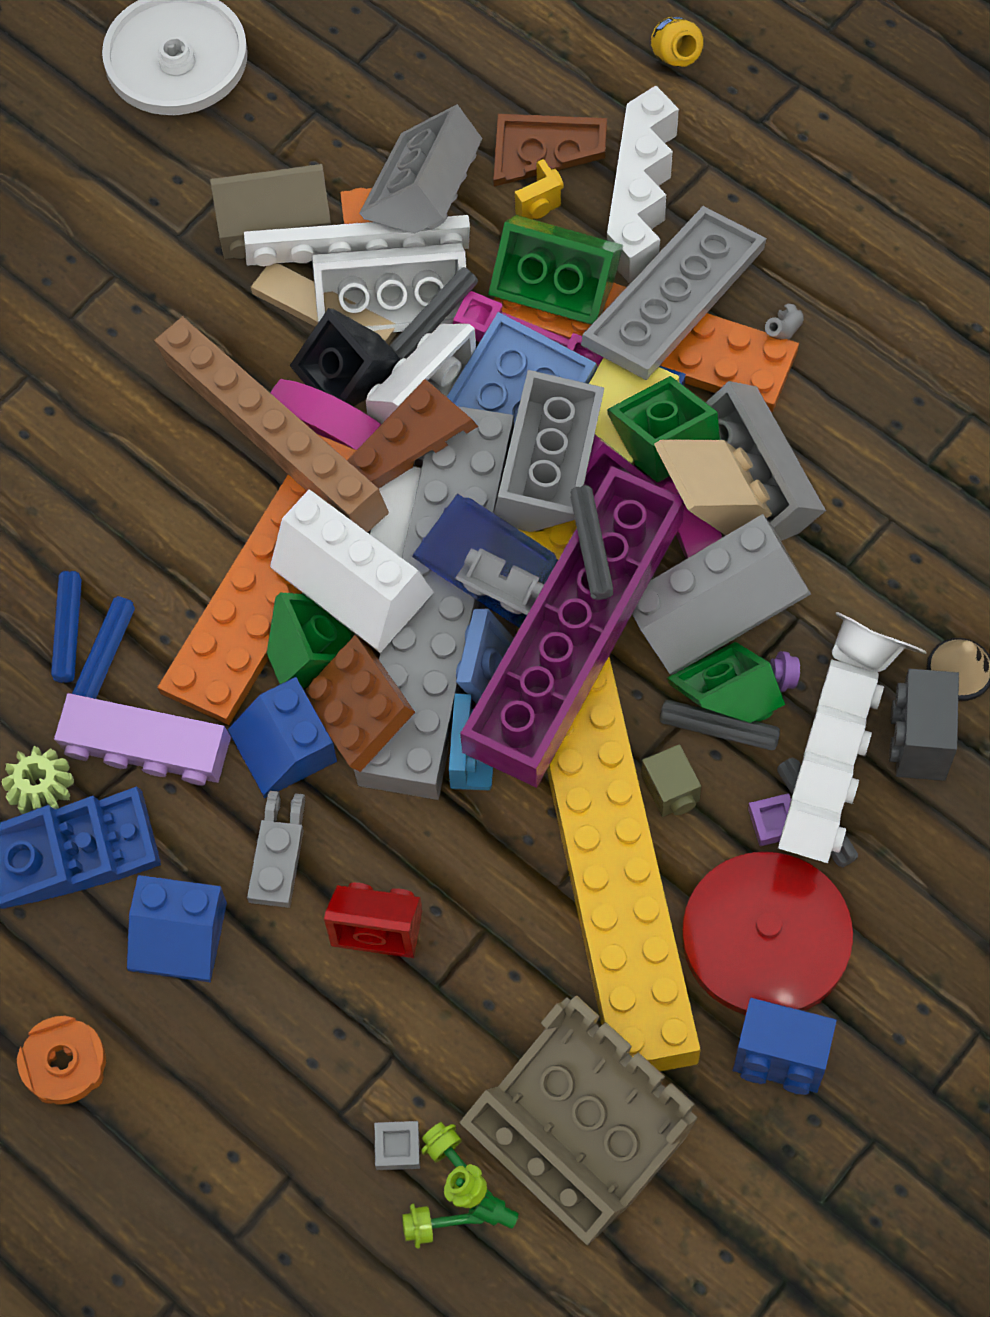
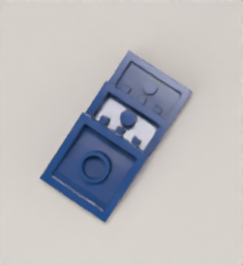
M136 786L101 800L90 796L58 809L46 805L1 822L0 909L74 893L160 866L161 862L143 792Z

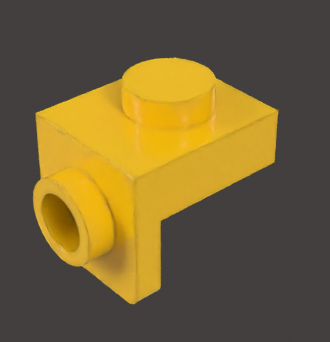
M544 159L536 162L537 182L515 191L516 215L529 219H539L547 215L551 210L561 206V190L564 188L562 178L556 169H550Z

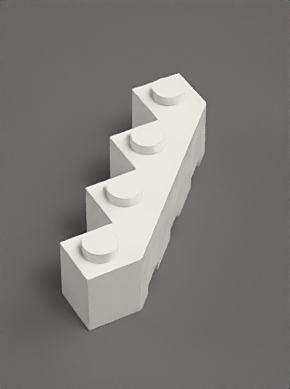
M657 86L652 87L627 103L607 230L608 241L623 245L617 271L628 283H631L659 253L660 238L651 229L665 221L666 194L659 185L671 178L673 151L665 143L677 136L679 109Z
M831 659L780 837L779 849L828 863L831 851L840 852L846 833V828L839 827L844 802L853 803L859 783L858 779L852 778L854 763L857 754L865 756L872 732L865 731L866 718L869 708L878 709L884 686L877 684L879 673Z

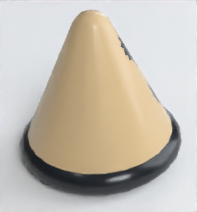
M951 638L939 643L931 651L927 659V670L959 672L958 701L976 699L989 689L990 655L980 644L970 639Z

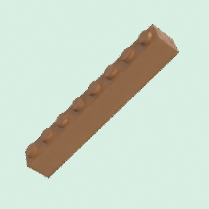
M183 316L154 340L170 369L306 491L310 489L366 532H369L389 514L378 487Z

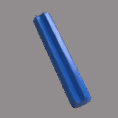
M63 571L59 574L51 675L54 681L59 683H69L75 678L82 582L80 574L76 571Z
M120 596L113 599L72 694L96 699L135 610L131 600Z

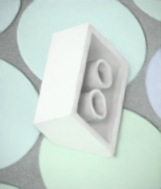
M440 324L432 334H425L419 341L417 349L407 359L403 358L398 361L392 370V374L382 384H376L370 390L365 400L367 415L382 424L424 379L447 397L476 349L475 328L470 324Z

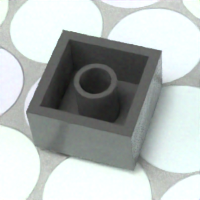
M908 669L905 682L897 684L896 700H892L890 718L891 724H895L894 737H891L889 762H896V777L946 780L957 751L959 672Z

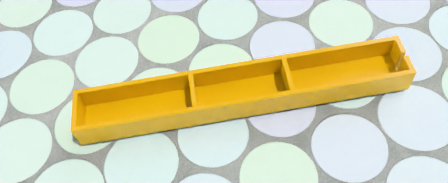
M575 520L547 527L538 532H528L515 528L499 531L501 559L506 561L503 567L505 577H508L511 568L515 565L540 577L538 582L545 584L577 528ZM513 613L517 632L527 616L524 613ZM608 657L547 768V774L601 1024L603 1025L605 1022L609 1024L632 1046L629 1055L633 1057L639 1052L661 1072L697 1065L701 1050L610 657Z

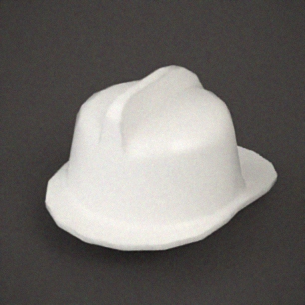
M836 612V615L843 622L832 649V655L840 662L878 673L885 670L904 649L922 654L927 653L925 650L911 644L873 632L857 621Z

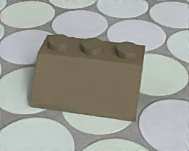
M322 164L210 179L224 259L246 258L244 232L331 225Z

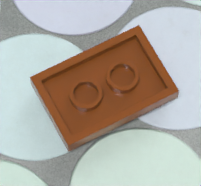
M357 635L351 638L304 690L327 733L348 765L359 772L367 766L415 713L368 643Z

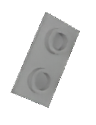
M473 548L470 549L464 561V566L455 578L462 582L468 591L477 595L486 594L500 601L501 606L515 614L524 613L526 615L544 584L538 582L540 577L515 565L511 568L508 577L501 575L500 573L506 561L482 548L479 551Z

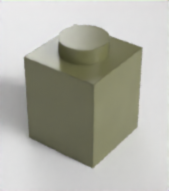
M680 744L642 760L641 776L662 817L671 813L682 815L696 806V803L700 800L701 784Z

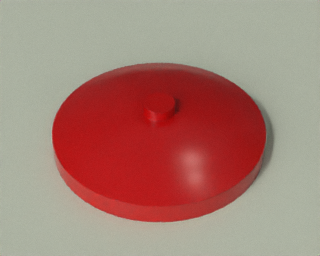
M753 852L724 861L707 873L698 883L686 906L683 919L682 942L685 958L693 976L699 985L723 1006L746 1015L749 1000L754 998L806 1011L826 998L841 980L851 955L853 929L845 900L833 882L819 869L787 854Z

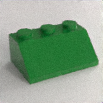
M515 215L504 223L488 295L592 325L602 314L613 286L623 245Z

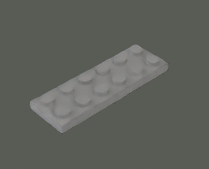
M702 206L583 333L581 346L647 380L764 250L767 238Z

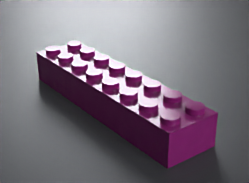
M611 466L594 496L613 584V595L608 599L594 600L591 597L576 528L460 733L462 753L536 788L683 522L684 502L681 496Z

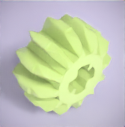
M34 746L31 756L28 757L18 751L17 759L19 763H6L5 770L9 776L2 779V786L5 791H8L6 799L9 804L13 806L18 805L17 808L21 814L46 805L58 809L59 806L56 802L58 799L70 800V793L67 788L74 783L72 774L68 773L70 766L66 759H58L56 751L51 748L42 755L40 749ZM37 779L40 781L38 785L35 782Z

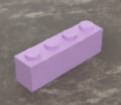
M67 693L54 740L65 750L64 754L74 759L87 761L89 756L103 758V763L115 768L126 769L128 764L143 767V772L153 776L166 777L167 772L182 775L181 779L188 783L205 785L206 780L219 783L231 736L223 725Z

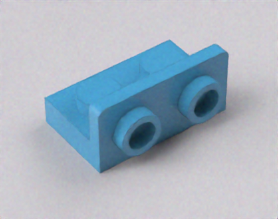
M455 694L449 758L451 789L490 790L492 788L493 767L462 753L460 733L474 710L472 709L471 694Z

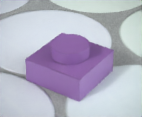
M789 793L749 803L748 811L759 846L780 842L791 802Z

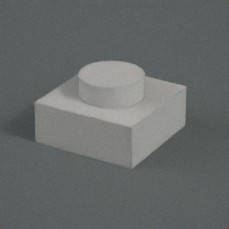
M418 1121L374 1123L376 1170L420 1169Z

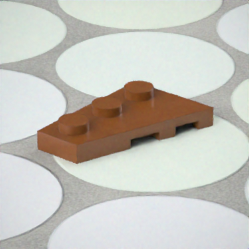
M498 114L493 177L494 187L537 176L536 162L542 159L546 161L551 170H561L604 159L606 153L607 118Z
M424 379L347 461L376 487L381 488L413 468L416 459L431 450L437 453L448 446L446 442L448 439L463 430L467 434L479 426L430 382Z

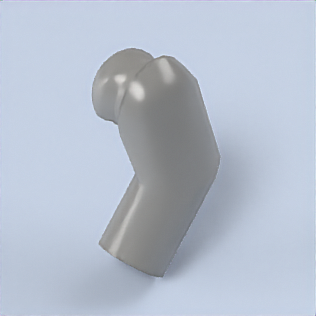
M794 304L784 305L786 310H779L778 318H770L766 322L765 331L769 336L780 340H789L803 324V313L801 310H797Z

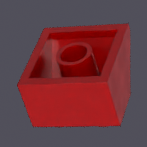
M350 883L348 887L337 885L324 916L331 946L414 958L423 911L421 898L415 896L411 891L404 889H391L390 892L375 891L371 886L363 883Z

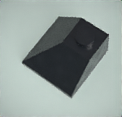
M328 308L290 364V367L305 385L328 393L354 407L367 398L368 393L376 384H382L392 374L394 366L401 359L378 333L335 309Z

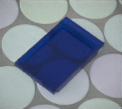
M457 493L449 506L444 509L443 514L427 536L421 540V544L412 557L520 628L527 616L526 614L512 613L503 608L500 601L486 594H474L468 591L462 582L455 579L464 566V561L470 549L473 548L479 551L482 548L505 560L506 563L500 573L505 577H508L511 568L515 565L540 577L538 582L542 584L546 583L558 559H556V555L482 505L471 498H464Z

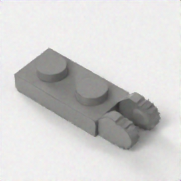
M270 791L265 807V818L261 820L247 899L249 903L290 908L304 832L302 820L305 795L294 794L290 808V823L276 822L281 804L280 792Z

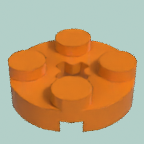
M55 1016L41 1021L31 1029L23 1048L20 1046L17 1055V1067L23 1083L39 1100L47 1104H69L84 1098L92 1090L100 1086L104 1078L103 1071L106 1065V1053L100 1037L92 1027L87 1026L84 1022L77 1021L73 1017ZM64 1050L67 1056L73 1055V1060L63 1070H60L58 1067L51 1068V1062L57 1059L56 1052Z

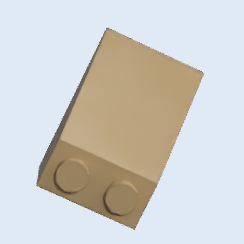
M659 440L654 443L688 511L724 535L730 534L762 514L766 518L772 515L766 504L770 500V496L758 479L754 481L749 472L753 464L741 447L735 449L725 440Z

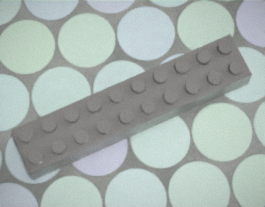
M460 406L458 407L472 418L479 427L467 434L463 430L446 441L447 447L437 453L431 450L425 454L402 554V559L419 570L434 593L382 650L379 661L415 713L361 772L354 769L358 786L435 800L439 799L451 743L455 694H461L462 690L456 683V668L462 660L466 643V628L471 622L473 610L479 609L481 595L468 591L463 583L455 578L464 566V561L471 548L477 551L482 548L491 553L496 524L492 523L514 430V415Z

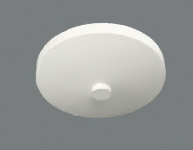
M138 0L123 10L112 22L104 38L102 50L107 78L115 92L132 106L159 115L189 114L205 109L223 99L241 79L246 67L248 53L241 22L235 13L219 0Z

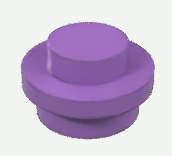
M780 651L776 658H772L769 663L780 691L785 692L787 688H796L800 677V662L798 657L790 656L789 652Z

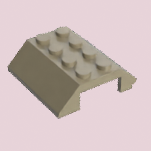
M576 995L571 1000L568 997L552 1008L541 1022L545 1027L541 1035L500 1085L486 1089L459 1123L586 1245H589L632 1204L684 1142L698 1117L691 1112L695 1104L673 1083H670L665 1088L661 1084L665 1076L639 1052L633 1057L629 1055L632 1046L606 1022L599 1027L596 1024L599 1015Z

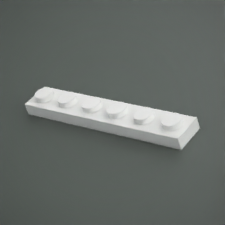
M468 215L448 216L445 222L437 228L429 229L427 227L415 234L376 222L244 232L247 266H270L275 263L289 262L308 263L312 261V255L455 243H461L464 249H469L470 223Z

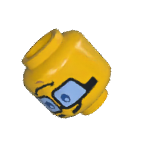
M678 16L668 17L660 21L654 28L651 36V46L654 54L661 61L675 67H686L694 63L700 56L703 49V36L701 30L693 22Z

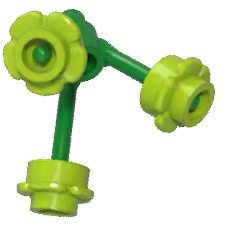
M440 1122L433 1126L422 1137L426 1145L422 1148L421 1152L423 1155L428 1153L435 1163L447 1156L456 1167L447 1177L444 1195L449 1202L453 1201L456 1207L469 1208V1212L431 1219L428 1206L415 1208V1205L411 1204L410 1213L402 1214L405 1241L414 1240V1245L417 1249L420 1248V1244L433 1242L432 1229L462 1224H482L485 1221L493 1226L499 1223L512 1229L518 1219V1212L506 1207L504 1200L493 1196L487 1189V1183L481 1176V1170L473 1164L466 1165L454 1149L462 1141L455 1132V1124L445 1126Z

